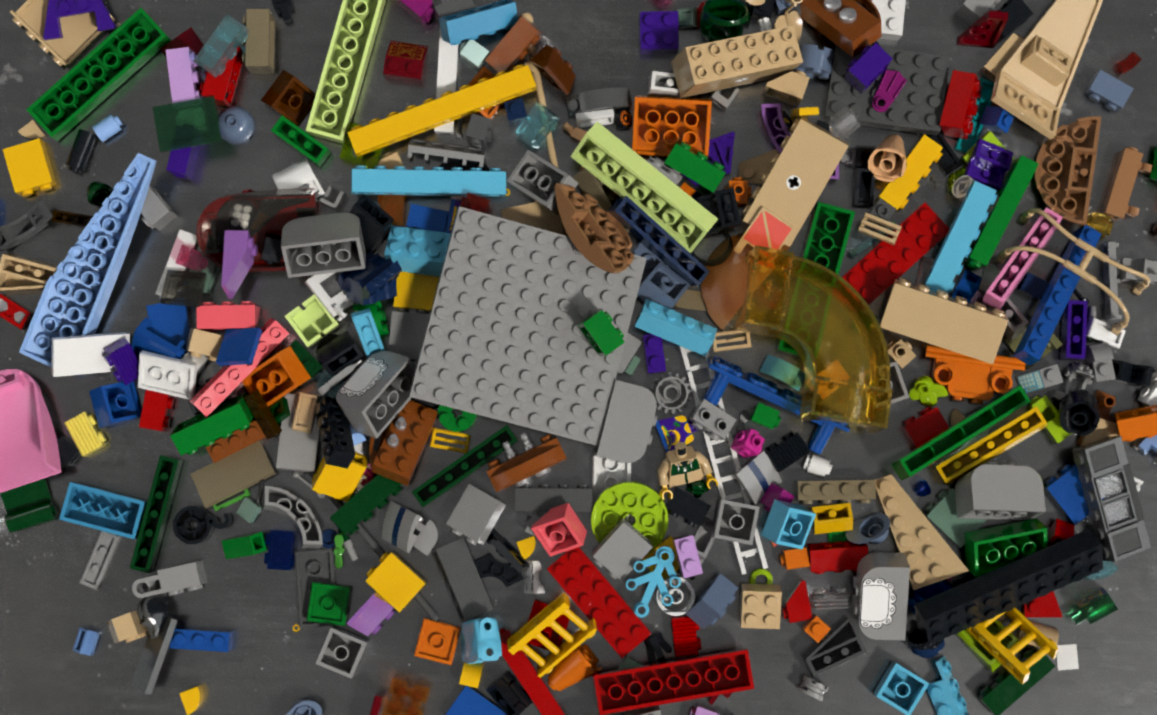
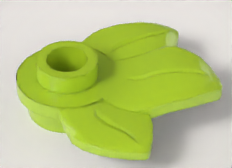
M928 376L919 377L915 382V387L909 391L911 400L920 399L921 403L928 407L935 406L938 397L948 396L947 389L941 384L934 383Z

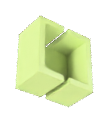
M312 295L302 303L306 308L305 310L297 306L285 315V318L308 348H312L323 338V334L327 336L341 326L335 317L332 318L315 295Z

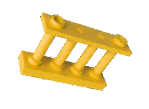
M564 592L507 640L508 651L512 655L522 650L538 664L537 672L540 678L550 673L554 666L585 640L592 638L597 631L594 618L585 623L569 609V596ZM560 615H565L580 629L571 635L555 619ZM546 627H551L566 641L557 647L541 631ZM536 638L552 653L543 659L527 643Z
M1016 608L999 614L992 619L985 620L974 627L967 628L966 631L1022 685L1029 678V668L1046 654L1052 659L1056 658L1059 649L1052 639H1048ZM1005 613L1012 622L996 635H992L987 630V627ZM1017 627L1027 634L1011 648H1006L1000 642ZM1033 640L1040 649L1026 661L1020 662L1015 657V654Z

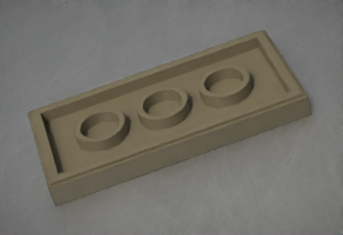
M261 440L190 475L203 505L207 509L276 473Z

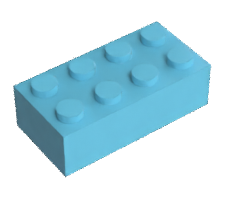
M391 225L384 258H391L393 263L398 261L402 268L401 272L439 277L451 233Z

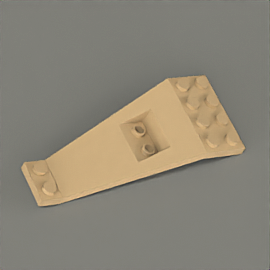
M1055 0L997 72L991 101L1050 140L1054 138L1057 132L1061 107L1103 0Z

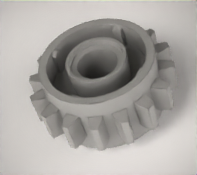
M669 372L666 378L662 374L661 381L655 380L657 386L651 387V389L655 390V393L652 394L656 399V403L659 404L657 409L664 408L665 414L668 410L675 414L676 409L682 412L681 407L687 408L688 404L686 401L692 400V398L688 397V394L693 392L688 390L691 384H685L686 378L680 379L678 373H676L675 377H672L671 372ZM667 389H675L677 396L674 399L668 398L666 395Z

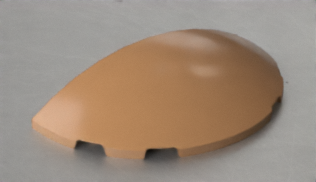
M1100 116L1079 118L1076 122L1059 127L1056 136L1051 140L1048 139L1045 144L1043 143L1036 159L1039 165L1035 171V181L1042 200L1052 211L1062 216L1063 219L1078 225L1086 226L1101 126Z
M556 183L554 186L560 218L569 238L578 251L588 261L604 271L610 273L625 271L633 262L634 254L630 251L633 244L623 225L608 211L606 212L597 206L598 200L589 194L582 196L575 192V187Z
M745 231L731 236L733 249L730 256L720 265L705 266L710 273L701 283L702 300L705 302L708 315L721 330L726 327L790 247L784 244L768 269L763 271L760 269V263L766 255L748 243L740 254L734 251V247ZM729 238L716 247L708 260L717 259L726 252Z

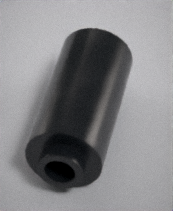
M82 129L78 130L66 165L69 166L68 170L78 174L80 171H85L97 135Z

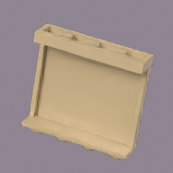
M27 0L16 12L10 11L14 16L12 20L20 28L24 26L27 29L25 33L32 40L37 38L41 42L40 48L47 54L51 52L54 55L52 59L60 67L64 65L69 68L106 32L98 31L95 12L60 18L63 38L46 41L43 36L49 0ZM109 14L112 21L116 22L117 20L111 14Z

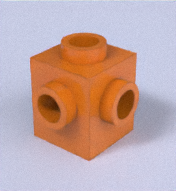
M732 178V181L729 180L724 189L734 187L737 206H746L748 198H751V186H748V181H744V178Z

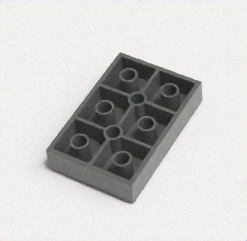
M834 45V58L829 79L824 121L935 136L940 133L941 127L939 124L944 108L950 64L949 56L881 47L893 58L886 70L899 71L907 82L890 107L885 112H877L872 107V101L884 72L861 94L845 79L848 65L855 58L859 60L862 53L860 52L855 57H852L839 46ZM883 100L878 101L879 106L885 105Z

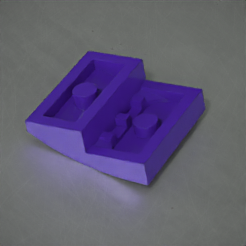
M979 139L970 157L965 175L998 191L1002 187L1005 172L1010 168L1014 153Z

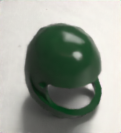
M738 0L706 1L700 13L699 21L700 30L705 41L713 42L741 36L743 33L742 24L749 19V11L745 4Z

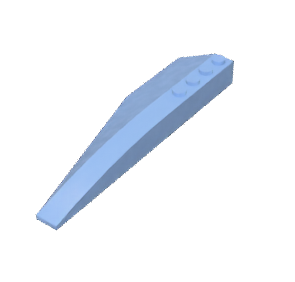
M138 153L124 172L122 179L114 186L110 196L104 200L100 210L94 214L79 235L78 241L70 248L63 262H60L56 272L46 282L19 353L52 368V338L93 335L96 333L134 235L155 169L156 160Z

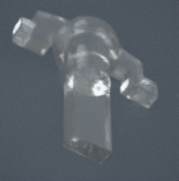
M540 36V42L545 41L546 43L532 51L530 55L533 58L545 45L552 48L555 46L558 50L559 48L554 39Z

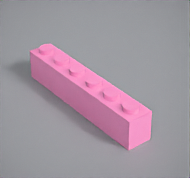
M1046 207L1044 212L1060 224L1063 219L1062 216ZM1040 216L1019 246H1030L1043 250L1057 228L1043 216ZM1015 251L986 291L982 302L992 309H1001L1039 254L1030 251Z

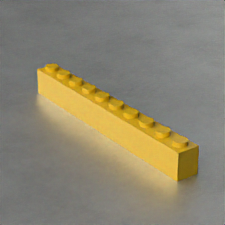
M524 64L515 66L513 71L507 73L506 71L495 74L494 78L489 80L488 78L480 79L477 81V84L473 86L469 84L459 88V91L454 93L452 91L441 94V98L435 100L434 98H429L423 101L422 105L417 107L416 105L408 106L405 108V111L401 113L397 111L387 115V118L382 120L380 118L369 121V125L363 127L362 125L352 127L351 131L347 133L354 152L359 157L466 117L472 113L474 114L537 90L529 65L524 66Z

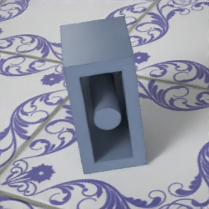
M1099 70L1095 73L1085 93L1089 95L1088 97L1095 102L1100 101L1105 104L1108 110L1118 112L1124 107L1134 88Z

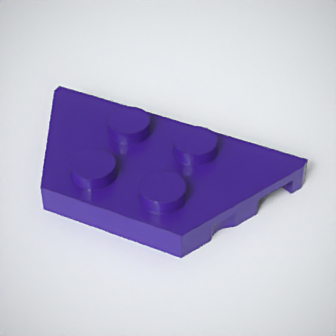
M734 131L711 139L709 142L708 160L713 163L717 161L724 165L725 175L731 173ZM681 174V175L684 176L694 187L700 185V184L696 183L695 181L691 180L690 178L686 177L685 175Z

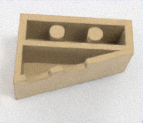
M12 253L2 254L0 262V291L44 288L50 276H53L56 272L58 265Z
M137 610L107 621L114 644L123 640L126 643L146 636L145 632L148 631L145 626L140 624Z

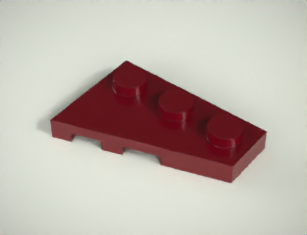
M1000 10L988 11L957 37V44L995 48L1008 20V12H1001Z

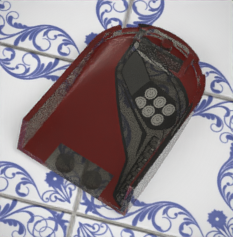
M315 188L264 190L230 194L215 199L204 209L197 223L196 235L202 253L215 266L222 269L225 230H248L251 237H254V244H257L258 254L254 256V263L249 272L286 271L283 254L280 263L268 264L261 259L265 234L270 233L282 236L283 227L291 220L316 216Z

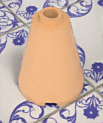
M891 134L870 154L868 169L869 171L871 170L876 179L883 182H892L904 175L907 161L903 139L896 134Z

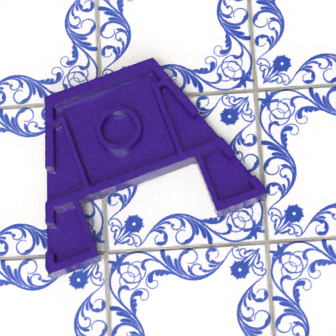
M49 0L43 38L46 41L63 38L60 18L95 12L98 31L117 29V26L112 21L109 15L110 12L102 0Z

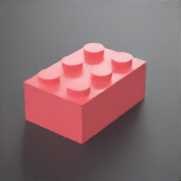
M242 301L241 305L233 302H221V305L214 304V302H202V306H196L198 330L220 332L226 331V329L258 327L261 329V308L251 301Z

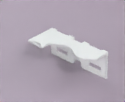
M527 561L530 567L527 571H524V575H526V579H524V593H545V585H542L539 581V574L542 569L540 562Z

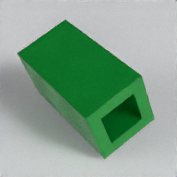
M263 532L233 536L221 541L226 559L251 556L267 550Z

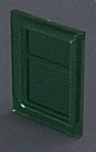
M214 96L152 107L160 152L222 141Z

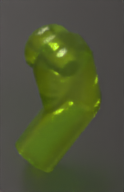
M964 166L948 177L947 187L951 193L955 181L965 175L966 168Z

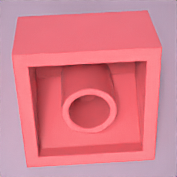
M569 503L551 508L531 526L532 531L550 557L583 546L587 533L586 528Z

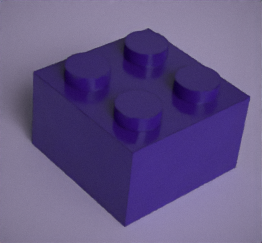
M678 11L640 12V54H678Z
M877 43L872 47L868 45L861 52L860 59L857 60L855 58L846 70L845 79L861 94L888 68L893 59Z

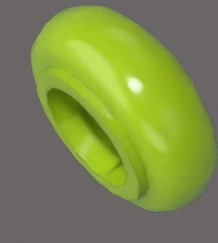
M759 568L751 573L749 578L750 584H757L756 577L762 574L767 578L766 584L772 585L773 577L768 570Z

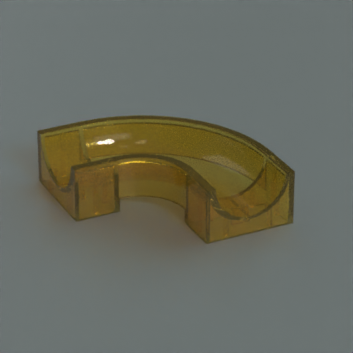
M756 245L746 254L745 262L748 263V282L743 307L736 321L735 330L781 339L791 345L798 353L805 371L799 420H825L847 423L865 428L869 433H877L887 429L893 389H890V360L882 329L867 302L846 280L823 265L794 256V252Z

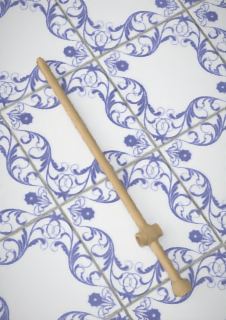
M530 13L520 14L518 20L523 16L533 23V16ZM533 45L528 49L529 60L536 55V49ZM527 61L524 64L525 66L529 65L537 87L536 94L549 161L552 165L559 168L541 75L533 63ZM562 223L564 235L568 236Z

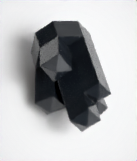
M661 632L648 636L644 643L649 664L656 663L655 653L659 663L667 662L662 649L666 653H671L672 647L664 640Z

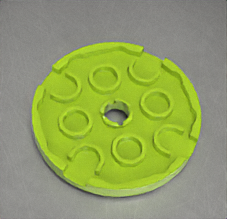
M635 481L619 482L605 489L596 499L591 512V526L593 534L599 543L622 518L629 514L635 517V521L631 525L652 542L653 548L651 550L664 539L668 528L667 508L663 499L650 486Z

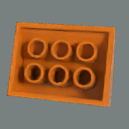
M636 95L632 150L638 155L668 157L677 141L679 143L684 141L692 146L691 150L694 152L701 151L709 156L712 99Z

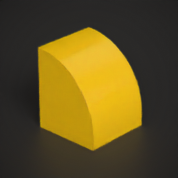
M464 662L459 684L478 688L484 663L467 664Z
M202 685L179 693L187 715L196 711L202 704L204 697Z

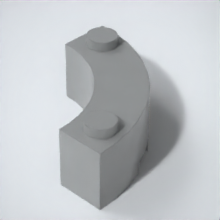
M265 486L263 490V510H271L286 517L299 534L301 548L320 549L323 545L321 528L310 507L302 499H299L287 490Z

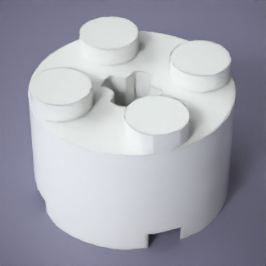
M680 576L678 577L681 580V585L678 588L670 586V577L664 580L669 594H673L674 591L680 594V597H677L676 601L673 600L670 606L663 605L658 586L655 592L658 606L662 611L671 616L685 614L695 602L694 588L686 579ZM674 578L671 583L677 585L679 580ZM666 596L664 598L665 603H669L671 601V598L669 596Z

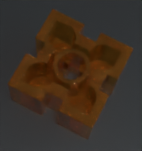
M394 675L388 692L392 693L393 696L392 698H387L382 715H423L425 708H422L421 704L428 701L432 686L416 682L415 686L408 684L410 679ZM402 697H410L412 703L409 702V704L406 705L405 701L402 700Z

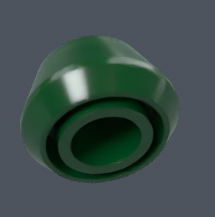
M94 181L87 187V200L91 205L101 206L104 200L112 193V189L108 184Z

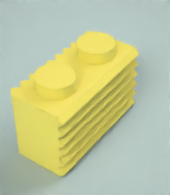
M82 412L64 422L82 457H87L106 446L104 442L106 437L101 430L97 429L95 425L97 420L92 413Z

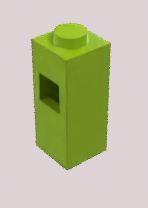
M1036 395L1030 399L1031 402L1026 408L1029 411L1037 406L1048 424L1043 431L1053 444H1058L1071 435L1062 428L1059 412L1046 395Z

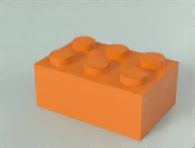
M288 346L256 367L242 383L249 393L258 389L269 407L311 379L291 346Z

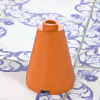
M586 644L584 646L579 645L555 666L548 676V685L554 691H562L592 676V674L600 672L602 667L597 666L599 660Z

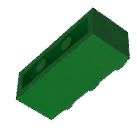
M281 116L270 130L275 136L318 167L322 166L331 153L326 146L284 116Z
M677 141L664 163L714 193L726 173V170L723 169L725 166L717 161H714V163L707 159L708 156L701 151L694 152L691 150L692 146L684 141L679 143Z

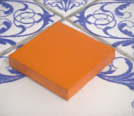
M424 618L414 656L452 665L461 627Z

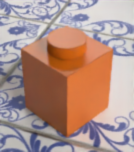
M803 547V550L798 548L782 550L780 555L781 566H784L786 570L810 567L807 547Z
M813 614V619L808 620L801 629L815 642L819 643L831 628Z

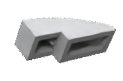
M707 517L704 518L694 534L701 565L715 540L712 537L715 522ZM697 575L688 578L694 580Z

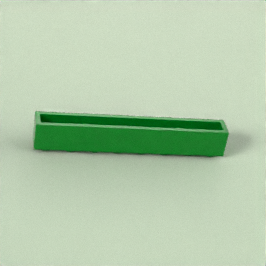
M1021 385L1012 388L1009 392L997 397L894 461L891 465L900 480L907 479L1031 401Z

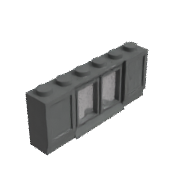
M1109 436L1072 449L1073 459L1078 469L1079 480L1084 491V499L1088 506L1094 534L1102 543L1103 561L1116 562L1151 548L1144 522V513L1131 465L1127 460L1122 437Z

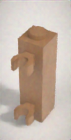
M1127 147L1119 152L1100 214L1101 216L1116 221L1124 219L1125 214L1130 217L1138 216L1140 208L1128 205L1138 171L1143 174L1151 173L1153 165L1141 162L1144 153L1138 152L1137 148Z

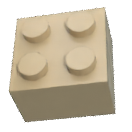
M741 584L739 613L741 628L780 629L782 599L780 585Z

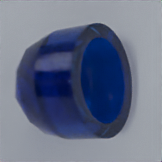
M926 480L920 481L915 485L914 490L918 491V496L924 497L931 494L930 486Z

